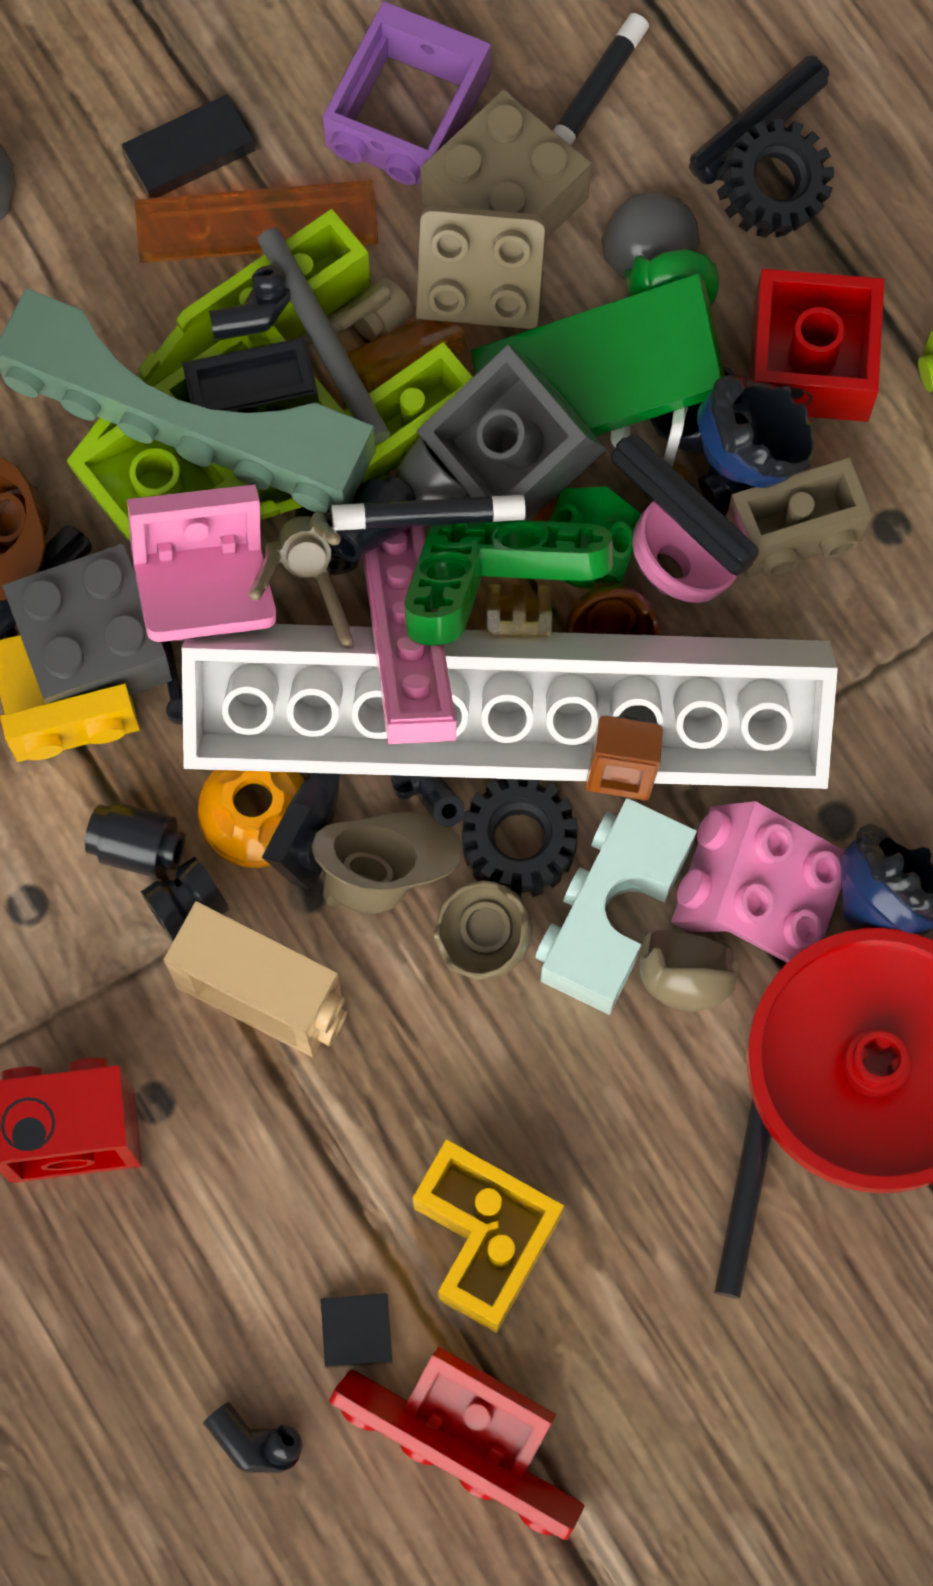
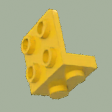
M18 635L0 640V697L5 714L0 716L5 740L17 762L48 759L60 754L63 750L90 743L105 744L116 741L125 734L140 731L132 696L128 692L126 683L45 704L21 636Z

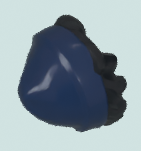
M737 375L722 376L716 380L713 391L705 398L698 409L697 424L705 456L717 472L738 483L759 488H769L787 481L793 475L808 470L814 457L815 442L812 439V420L807 416L808 407L794 402V399L791 397L792 390L789 386H775L771 383L753 381L749 377Z
M873 824L862 826L857 832L856 840L839 857L843 915L848 924L855 930L862 928L898 929L920 936L930 932L933 929V865L931 862V850L926 847L908 849L896 843L883 828Z

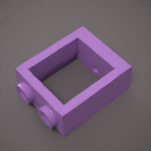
M383 1L323 115L325 146L345 161L351 163H360L362 161L380 168L399 183L421 185L420 167L466 125L491 76V44ZM388 57L459 85L427 150L355 121Z

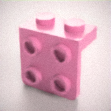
M255 484L127 499L131 557L149 639L163 642L267 629L276 623V607L270 583L259 600H252L249 596L253 581L264 561L261 551L260 502Z
M756 801L711 806L708 815L699 826L697 832L698 845L689 871L679 884L677 890L678 903L671 923L690 933L728 931L785 962H789L802 950L824 939L841 889L839 857L844 850Z

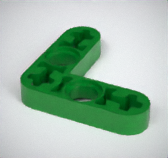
M517 520L433 525L428 531L404 600L407 635L411 640L429 646L444 645L460 638L466 629L482 576L589 581L602 578L610 573L613 568L612 533L607 528L597 524Z

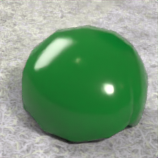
M689 249L664 252L652 260L644 255H638L635 257L632 271L631 269L625 270L628 296L699 273L705 281L711 307L719 291L720 283L717 265L707 255Z

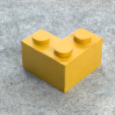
M446 1139L413 1196L414 1210L467 1239L438 1290L439 1301L497 1333L560 1221L564 1205Z

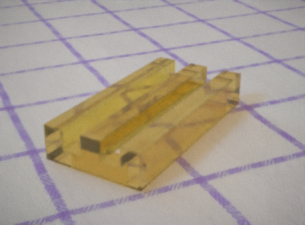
M488 584L486 633L501 636L548 637V634H551L552 608L550 586L538 585L537 597H526L525 585H513V597L500 596L501 584ZM500 611H513V621H500ZM526 612H537V622H527Z

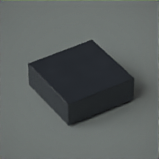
M387 1293L321 1299L326 1369L393 1363Z

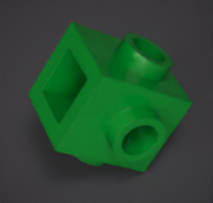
M607 486L565 488L560 492L553 514L549 519L551 522L597 524L607 528L612 533L613 568L610 573L602 578L589 581L563 580L575 587L589 589L594 586V583H622L633 552V530L642 513Z

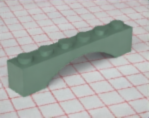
M28 288L25 289L0 337V372L4 382L14 391L31 398L38 397L40 393L60 401L61 405L68 412L84 420L93 421L97 416L115 423L124 434L136 441L150 444L153 440H157L176 448L180 456L196 465L208 467L211 463L232 470L240 481L247 485L255 484L256 489L267 490L271 486L289 493L295 502L313 512L326 513L328 509L331 510L332 505L351 504L376 452L373 425L317 403L282 411L240 413L211 410L177 400L146 384L118 362L98 338L83 310Z

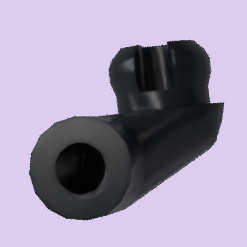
M390 775L396 797L406 800L417 795L423 806L440 825L446 827L454 826L463 819L465 814L463 801L441 777Z

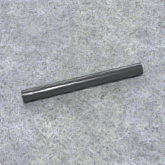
M270 228L259 235L257 241L270 265L284 272L286 278L285 287L290 289L289 300L353 418L374 426L375 445L385 441L390 436V432L278 228Z

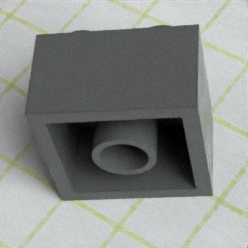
M509 345L500 351L417 430V433L471 497L524 495L525 520L529 521L607 450L606 446L535 363Z
M124 543L2 585L45 704L125 683L131 696L172 681L167 656L162 643L153 641L147 636L135 572Z

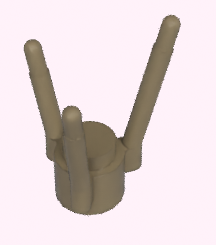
M381 277L368 290L361 292L348 305L327 317L336 334L354 325L357 331L370 341H374L378 337L384 339L360 377L367 391L393 350L409 336L408 330L402 323L413 314V306L405 292L386 277ZM307 331L297 337H305L307 346L313 343ZM345 402L341 408L343 411L348 409Z
M316 512L312 517L298 516L293 518L281 528L279 541L266 544V557L253 581L249 596L255 601L262 597L278 563H283L285 569L292 575L301 578L314 577L319 584L341 645L350 647L353 644L350 627L328 567L331 560L330 544L338 545L341 537L327 523L326 516L322 512Z

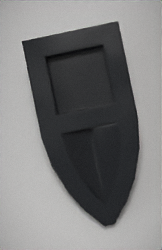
M312 773L291 800L262 855V858L291 884L310 891L313 890L323 870L315 860L312 844L316 833L326 825H330L333 821L339 796L340 774Z

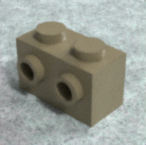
M849 457L793 475L787 481L769 488L754 487L731 495L726 518L759 549V555L753 562V565L746 572L744 571L745 576L749 577L764 572L765 576L774 577L795 569L800 564V560L822 553L824 558H835L854 550L864 537L872 511Z

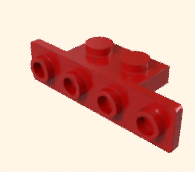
M439 1346L431 1356L408 1401L355 1370L348 1371L335 1387L329 1399V1402L339 1408L345 1419L351 1424L367 1431L376 1430L399 1443L402 1451L414 1461L429 1466L436 1465L459 1478L461 1485L472 1495L484 1500L500 1502L517 1512L525 1525L540 1534H554L563 1540L569 1539L585 1507L584 1504L527 1471L557 1415L554 1412Z

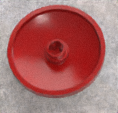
M862 928L824 938L802 950L786 963L766 988L756 1008L750 1025L746 1052L747 1077L755 1107L765 1127L779 1146L799 1165L830 1183L870 1193H898L933 1184V940L915 933H906L898 929Z

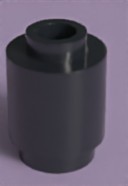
M115 802L111 807L99 804L90 817L85 835L86 853L97 856L100 864L160 879L165 874L167 868L173 870L177 868L185 846V833L178 831L176 817Z

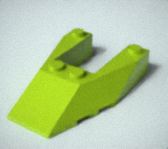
M330 209L285 240L326 316L371 286L369 252L333 209ZM263 255L184 309L176 319L177 326L155 354L151 351L137 369L139 375L137 377L146 384L177 400L191 403L182 365L183 362L288 341L304 333L306 330L289 300L270 330L259 334L219 341L214 339L209 310L243 305L254 288L252 275L261 267L271 266L266 256ZM444 342L369 393L390 432V436L385 441L375 445L376 452L361 484L398 468L405 452L420 436L417 430L473 378ZM314 376L319 397L317 404L353 417L349 409L345 411L341 409ZM102 418L98 419L67 459L69 467L129 543L130 531L127 499L247 485L240 481L232 470L211 463L208 467L196 465L180 456L176 448L157 440H153L150 444L136 441L124 434L117 424ZM271 486L267 490L257 489L260 502V520L302 507L294 501L289 493Z

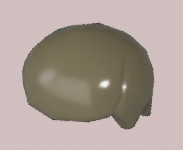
M481 880L459 886L441 904L435 925L436 929L433 934L440 953L446 962V967L455 973L476 980H486L507 975L524 960L532 942L533 927L530 913L516 892L506 885Z
M656 930L646 932L644 935L640 958V977L646 990L665 1006L687 1012H696L719 1006L733 993L736 987L739 961L733 960L731 964L732 950L730 946L724 943L679 931Z

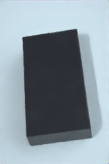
M227 94L121 144L127 162L150 201L255 151L254 140Z
M305 337L182 363L191 404L211 410L257 413L280 411L319 402Z

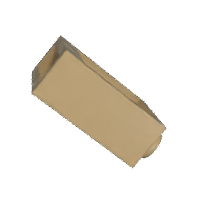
M197 901L194 903L164 957V962L176 988L312 1058L321 1042L327 1046L332 1045L347 1016V1011L342 1009L345 998L342 997L337 972Z

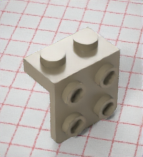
M430 205L424 208L420 219L416 319L524 329L537 328L544 271H542L546 227L544 219L537 214L438 205Z

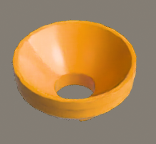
M212 771L203 785L198 803L200 829L208 845L217 855L232 864L249 868L271 866L262 858V855L291 800L305 782L304 778L299 772ZM249 784L263 785L272 795V803L269 809L257 817L244 816L234 806V798L237 792Z

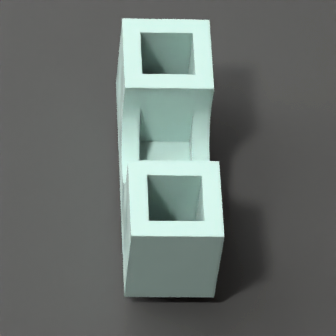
M626 798L618 816L607 812L591 844L592 847L600 850L591 870L588 871L579 867L564 897L563 902L571 905L572 908L562 928L551 923L536 953L535 958L544 962L540 982L610 1015L638 959L641 944L617 932L609 923L605 908L612 899L626 892H641L665 903L692 849L697 831Z

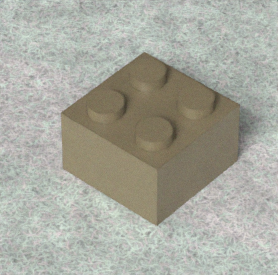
M503 89L420 167L421 203L426 207L438 205L537 214L545 221L546 240L589 199L592 163Z

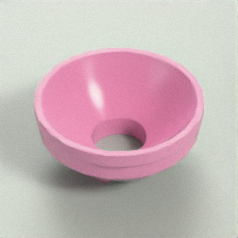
M654 501L640 515L633 530L632 546L642 575L657 588L658 592L681 601L700 603L717 597L735 581L737 576L730 574ZM657 554H666L672 557L680 565L683 578H674L667 573L658 563Z

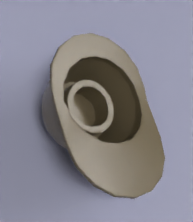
M415 812L389 813L357 821L326 825L316 833L312 844L315 860L323 869L325 881L323 897L326 904L331 907L345 906L348 909L366 914L388 912L402 901L411 887L431 883L448 876L459 865L463 851L459 836L451 827L440 825L430 815Z

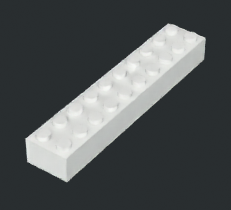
M274 624L267 629L187 638L182 646L184 769L586 781L598 721L601 716H612L655 723L662 726L661 762L654 783L828 789L838 670L830 641L465 630L460 638L451 643L444 644L456 716V741L388 744L372 627L349 626L353 637V644L350 647L341 645L334 626Z

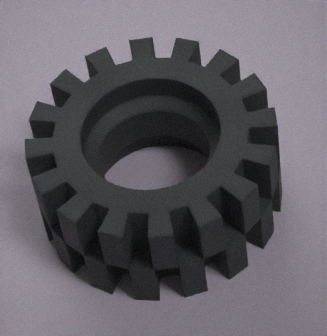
M773 119L767 126L765 121L754 125L749 131H746L723 155L721 161L725 163L717 170L716 180L724 181V185L717 190L719 201L729 198L731 205L724 211L730 219L737 213L741 215L743 220L738 227L747 232L753 226L758 227L756 236L766 238L773 232H775L776 237L786 236L792 230L796 231L816 216L825 206L822 203L830 197L833 187L827 186L826 183L834 178V167L824 168L823 162L830 158L831 155L827 147L818 152L813 147V144L820 139L814 131L810 132L806 137L800 135L803 124L793 121L785 128L784 119ZM771 157L777 158L790 168L795 179V187L789 198L775 200L769 198L761 191L755 180V170L760 160Z
M495 779L486 784V792L483 795L479 792L475 794L471 799V808L469 811H465L463 818V856L467 866L471 865L474 878L477 881L487 880L506 885L516 892L520 898L522 892L531 891L532 897L543 894L545 886L550 884L554 888L560 883L564 871L568 873L573 863L577 845V818L572 816L573 807L568 798L562 801L559 797V789L550 783L545 788L540 785V780L518 782V779H507L505 784L499 785ZM526 815L540 824L544 832L545 841L536 854L524 859H515L505 855L498 848L494 834L498 825L507 817Z

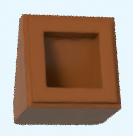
M601 716L596 728L585 790L649 800L661 762L662 726L643 721Z

